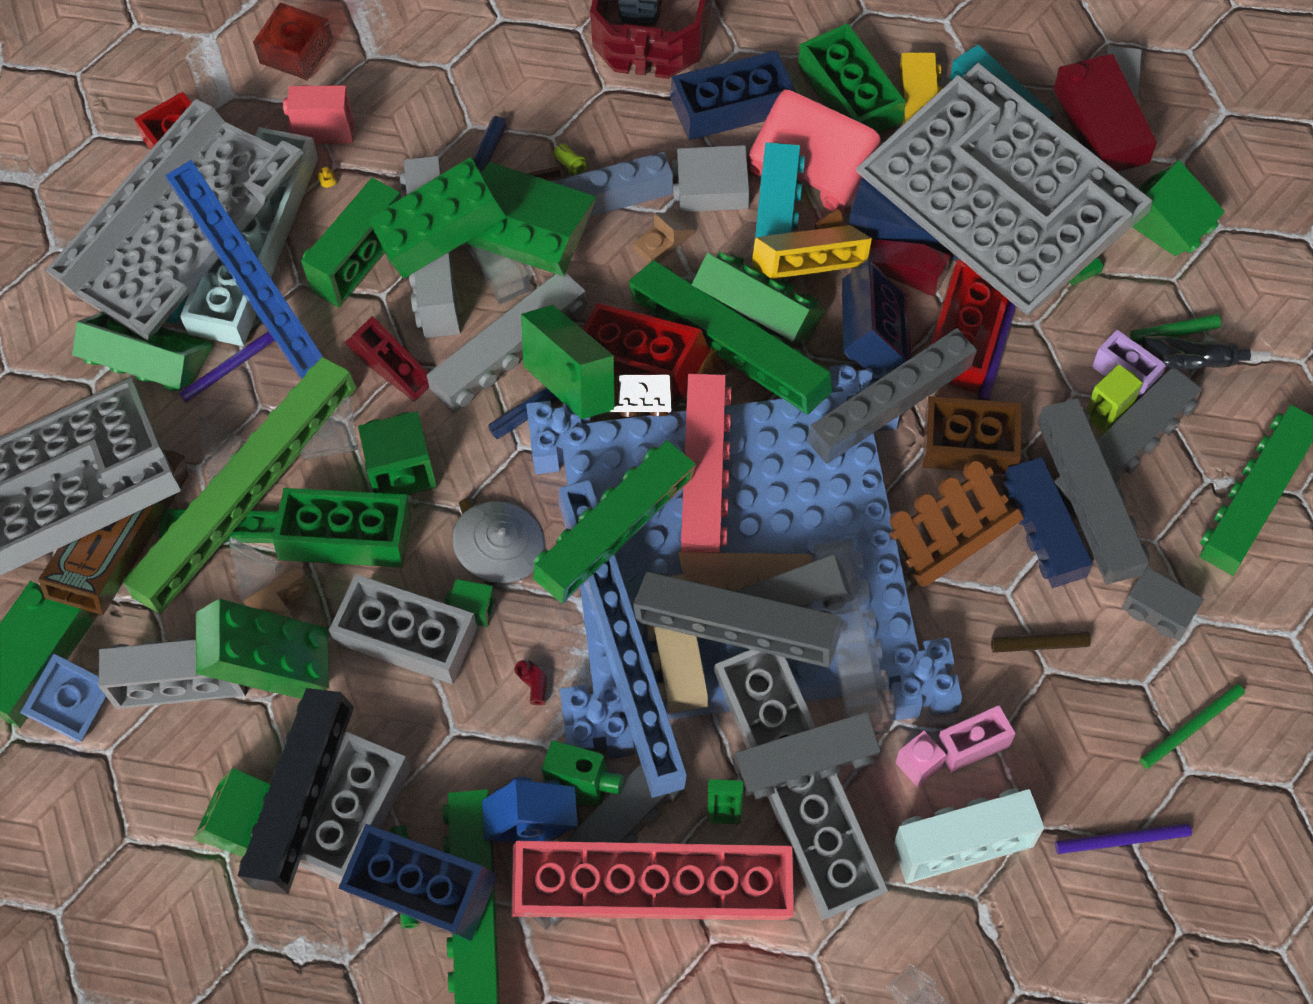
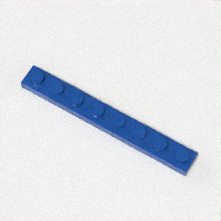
M190 160L166 174L165 178L299 378L302 379L307 374V371L323 357L193 161Z

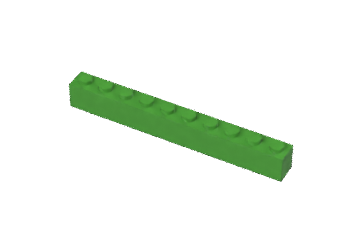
M323 357L307 371V374L296 387L289 391L287 397L280 405L271 411L264 423L250 435L249 440L237 453L231 456L225 467L211 479L209 485L202 493L192 500L186 511L178 520L170 525L162 538L149 549L147 555L139 564L129 571L122 583L132 598L161 615L357 389L350 371Z

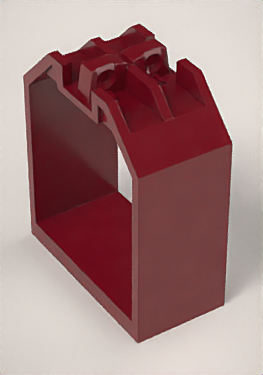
M592 0L590 8L592 47L614 72L628 74L630 64L636 66V75L646 76L648 67H656V78L669 79L700 61L712 0H699L695 22L678 32L662 31L660 28L623 24V26L608 24L605 16L609 0Z

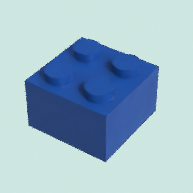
M517 777L512 779L511 783L505 787L496 789L495 793L482 800L484 840L515 843L516 841H552L578 826L575 787L561 785L560 781L551 780L539 783L532 782V779L529 777Z

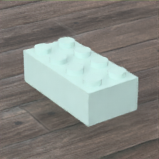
M1017 788L1002 792L999 794V798L987 801L986 798H978L967 803L965 808L954 810V807L943 808L935 812V816L923 820L921 816L909 818L902 822V826H899L893 848L905 882L908 884L1033 848L1044 829V825L1030 789L1019 792Z

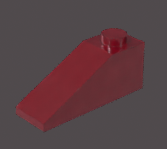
M872 239L868 259L887 277L935 297L947 276L951 256L924 244Z
M373 316L344 342L368 367L415 402L429 388L428 372Z

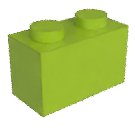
M1118 364L1094 387L1086 410L1089 413L1090 422L1103 433L1135 404L1143 382L1139 380L1134 372L1126 370Z

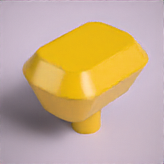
M323 167L319 170L317 176L322 187L328 188L337 183V178L332 169Z

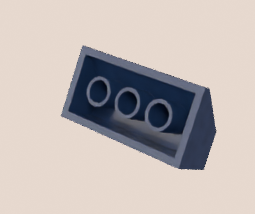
M868 259L842 278L843 350L850 360H856L863 368L896 369L912 358L907 294Z

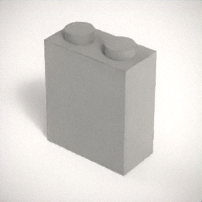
M745 145L677 148V160H672L673 178L678 177V184H673L674 201H679L680 212L748 209L749 185Z

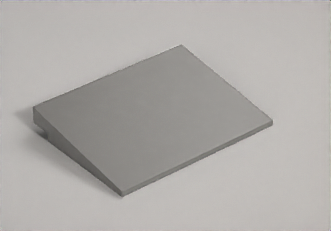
M979 63L962 78L957 75L856 168V172L1027 316L1033 313L1150 212L1152 200Z
M132 378L0 437V576L181 491Z

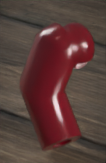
M521 660L517 662L514 672L530 687V704L545 705L547 690L546 673L531 661Z

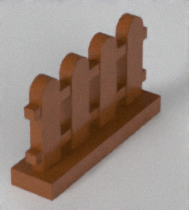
M970 461L965 464L963 469L964 476L967 479L960 484L955 478H944L939 484L941 498L935 501L934 497L929 494H920L914 501L917 514L912 517L905 511H895L891 514L889 522L893 530L889 532L892 540L898 538L908 556L904 560L906 566L914 567L913 570L906 574L912 585L928 586L1024 520L1018 508L1005 507L1004 504L1008 502L1005 494H998L989 476L994 474L991 467L984 468L981 462ZM971 488L981 505V508L976 512L965 494ZM946 505L957 522L952 528H950L940 510ZM987 516V519L981 523L980 520ZM921 522L924 523L933 540L927 545L916 528ZM963 533L960 538L956 539V536ZM938 549L939 552L932 556L931 553Z

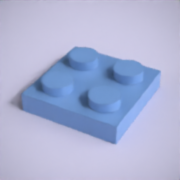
M53 654L20 713L80 743L106 695L98 686L99 676Z

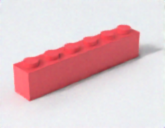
M688 374L685 455L696 465L692 480L683 487L681 552L720 553V546H727V527H721V517H727L728 498H722V489H728L729 470H723V461H729L730 442H723L724 433H730L731 414H724L725 406H731V387H725V375Z

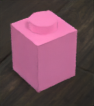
M922 731L899 750L896 764L918 788L943 767L947 755L925 731Z

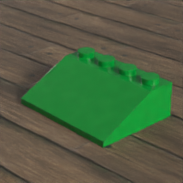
M489 162L481 173L507 218L468 240L465 244L564 277L597 200L596 196Z

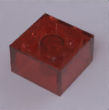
M280 2L253 41L260 64L308 81L334 40L327 18Z

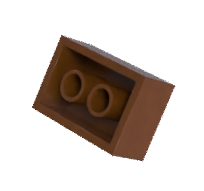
M929 396L924 420L922 468L963 471L966 463L978 461L983 464L984 468L991 467L993 473L1005 474L1008 467L1018 465L1021 459L1022 403Z

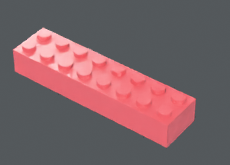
M516 841L513 846L512 917L787 920L794 916L792 846Z

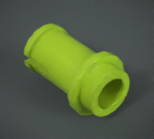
M562 143L560 147L557 146L555 148L553 157L567 168L569 175L575 176L587 171L586 159L583 156H578L567 144Z

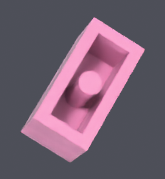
M1000 705L940 731L936 744L947 755L945 763L950 772L954 773L1009 748L1016 733Z

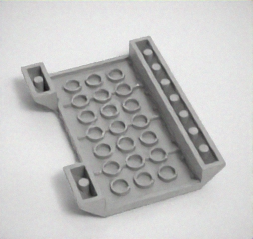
M195 99L45 271L82 301L149 341L219 259L165 178V175L192 160L241 233L300 164L304 152L283 140L278 146H274L225 122L212 106Z

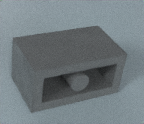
M1146 566L1143 574L1129 593L1122 609L1126 610L1135 620L1145 621L1152 625L1161 635L1179 641L1204 599Z

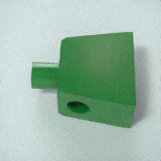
M551 740L541 768L545 781L555 780L560 781L561 785L575 787L576 804L599 806L602 804L605 792L619 795L622 793L625 781L624 775L609 772L605 757L602 754Z

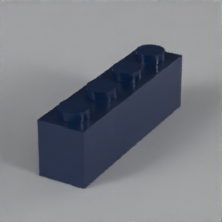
M1040 457L1008 467L1004 480L1001 483L1002 490L1007 499L1011 498L1014 508H1018L1024 518L1018 524L1024 526L1029 549L1037 554L1042 577L1049 580L1052 588L1087 578L1093 563L1043 458Z

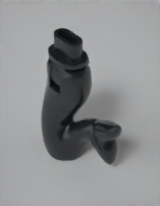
M1144 336L1142 340V347L1161 360L1166 367L1172 369L1230 367L1236 365L1237 361H1250L1251 359L1250 348H1237L1236 343H1229L1227 346L1216 341H1194L1170 336Z

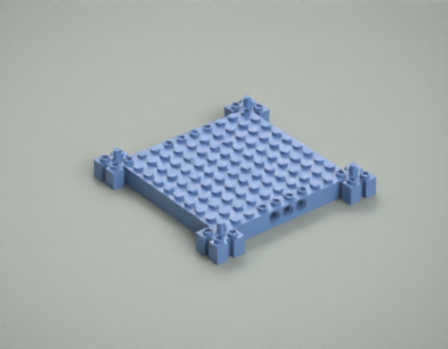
M853 363L829 366L832 393L809 415L803 413L784 399L725 406L724 414H731L730 433H724L723 442H730L729 461H723V470H729L728 489H722V498H728L727 517H721V527H727V546H720V553L811 554L813 562L835 555L842 564L853 601L845 603V606L839 610L828 611L840 616V638L830 668L786 658L804 701L890 690L889 702L893 721L919 718L921 709L924 707H930L932 716L957 713L962 701V695L957 674L950 675L954 665L950 639L923 641L921 651L918 649L897 543L889 535V532L893 530L889 522L891 514L874 433L828 464L821 459L807 442L811 424L892 370L864 368V370L855 371ZM551 401L526 404L535 474L559 472V463H565L567 486L590 480L598 504L603 494L610 487L616 488L622 483L623 476L631 467L635 466L637 468L644 462L645 455L654 446L659 448L668 440L685 454L687 411L672 412L667 416L659 417L648 415L590 423V417L581 419L564 403V407L552 408ZM899 416L877 431L897 429ZM683 488L614 554L634 616L633 603L646 572L663 573L669 576L682 574L678 552H681ZM583 584L580 589L594 694H587L586 685L560 689L566 744L593 752L607 749L609 759L635 755L633 737ZM637 623L656 683H661V671L654 672L651 655L652 652H657L655 641L649 642L646 624ZM697 637L708 694V707L668 713L667 704L664 702L668 719L729 712L730 708L714 674V666L721 661L750 649Z

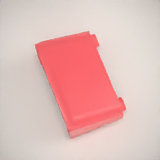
M784 90L773 104L746 157L747 169L754 175L762 176L765 142L800 145V155H805L804 172L798 173L797 179L821 190L820 198L827 210L833 212L838 209L841 215L845 216L855 200L862 176L856 172V168L880 147L881 140L874 129L794 91Z

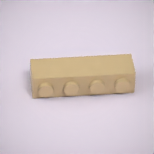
M685 574L671 576L672 578L686 581ZM646 625L649 642L655 641L657 652L651 653L654 672L661 671L662 682L657 683L663 703L666 702L668 713L708 707V694L697 637Z

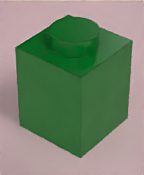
M456 579L453 590L448 589L446 593L445 604L474 613L477 626L488 628L496 598L493 586Z

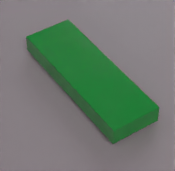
M709 779L707 822L741 824L743 781Z

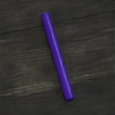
M1009 300L1007 301L988 370L981 384L977 400L989 401L1016 307Z
M267 331L179 393L180 397L187 403L273 343L274 339Z
M1189 823L1058 840L1055 841V848L1057 854L1189 837L1192 835Z

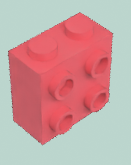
M289 86L288 98L283 100V110L285 115H289L290 133L312 137L314 144L353 143L355 120L346 86Z

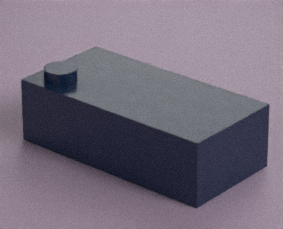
M776 50L672 76L670 99L688 140H693L764 122L780 93L784 90L794 92L796 90Z
M862 177L850 213L849 225L872 239L924 244L950 255V260L957 261L959 259Z
M365 824L338 889L362 900L472 941L498 875L481 865Z

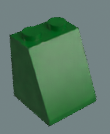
M1178 160L1149 177L1138 188L1152 200L1150 212L1132 228L1172 255L1177 256L1185 251L1191 253L1197 249L1202 243L1200 238L1217 228L1219 225L1217 220L1225 211L1183 163Z
M418 411L412 413L402 412L395 417L383 420L374 419L358 426L367 474L374 493L410 495L437 488Z
M231 768L220 779L193 839L243 857L246 854L251 840L252 828L258 821L263 807V798L269 791L270 784L235 768Z

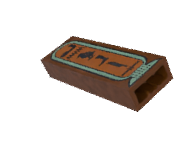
M164 450L181 489L189 476L185 455L175 451ZM178 493L58 548L38 579L44 598L104 615L122 586L123 580L133 568Z

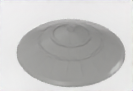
M489 501L469 508L457 520L453 530V548L461 564L475 576L490 582L509 583L529 576L534 572V560L545 549L544 534L535 518L521 507L507 502Z

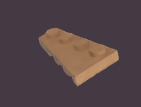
M678 552L682 574H685L686 581H698L707 586L720 589L729 588L734 591L813 562L811 554Z

